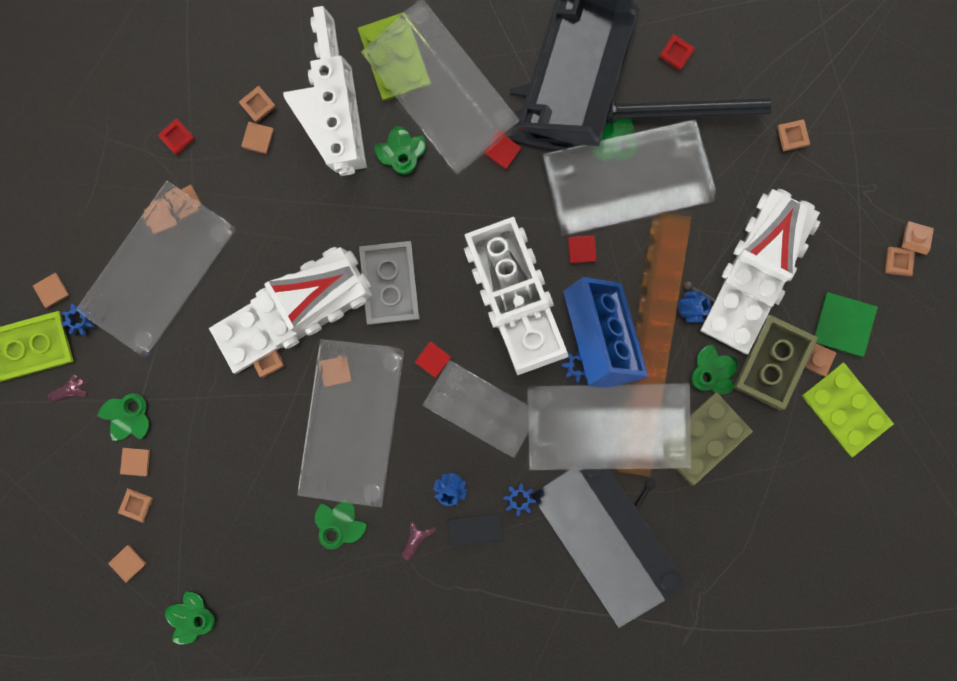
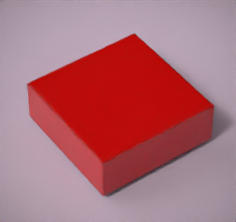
M673 34L659 55V58L681 71L695 48Z
M175 119L158 134L159 138L176 156L195 140L193 135L178 119Z
M500 133L485 155L507 170L522 147Z
M594 235L568 237L570 264L596 262Z
M430 341L415 363L434 378H437L451 359V356Z

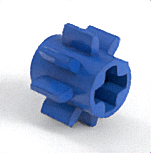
M702 291L684 292L685 298L680 299L678 302L679 314L682 318H686L687 323L704 322V315L710 313V300L707 296H702Z
M71 304L70 311L62 312L66 316V321L61 323V325L71 327L69 334L74 335L79 330V333L85 336V330L88 327H95L91 324V318L95 314L86 313L88 306L83 304L78 309L75 304ZM75 316L83 319L81 324L74 321Z
M578 350L577 356L574 357L568 353L567 358L570 362L562 364V367L569 370L566 378L573 375L576 377V383H579L581 376L584 375L586 378L585 370L584 372L580 370L575 372L572 369L574 367L572 361L580 362L582 360Z
M442 474L441 480H435L433 490L436 493L434 497L438 498L439 502L443 505H458L459 499H465L467 489L464 487L466 482L462 481L460 476L456 474Z
M522 483L519 485V490L516 491L510 486L509 490L512 494L510 497H503L505 500H510L511 504L506 510H511L514 507L517 509V516L520 515V510L522 509L530 513L529 503H536V500L529 498V494L532 493L533 489L525 492ZM518 492H523V497L527 498V503H522L521 507H516V502L512 501V497L517 496Z

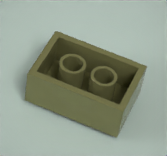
M767 316L732 389L779 411L785 410L818 337L774 316Z
M716 392L655 447L690 485H695L753 431Z

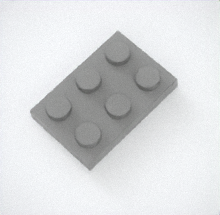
M411 241L359 246L361 271L371 285L368 289L372 294L370 298L366 299L367 302L365 303L367 325L419 320Z

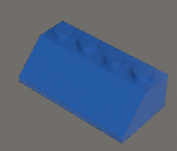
M582 277L563 291L588 385L610 388L648 377L622 283Z

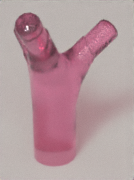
M72 375L71 379L64 386L49 392L48 398L51 402H55L70 395L85 397L87 393L76 389L82 384V380L75 381L77 376Z
M414 522L410 523V539L401 556L410 561L419 544L428 535L436 532L434 527L421 533L420 531L417 532Z

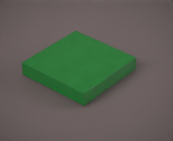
M827 292L814 336L818 337L816 344L864 357L878 307Z

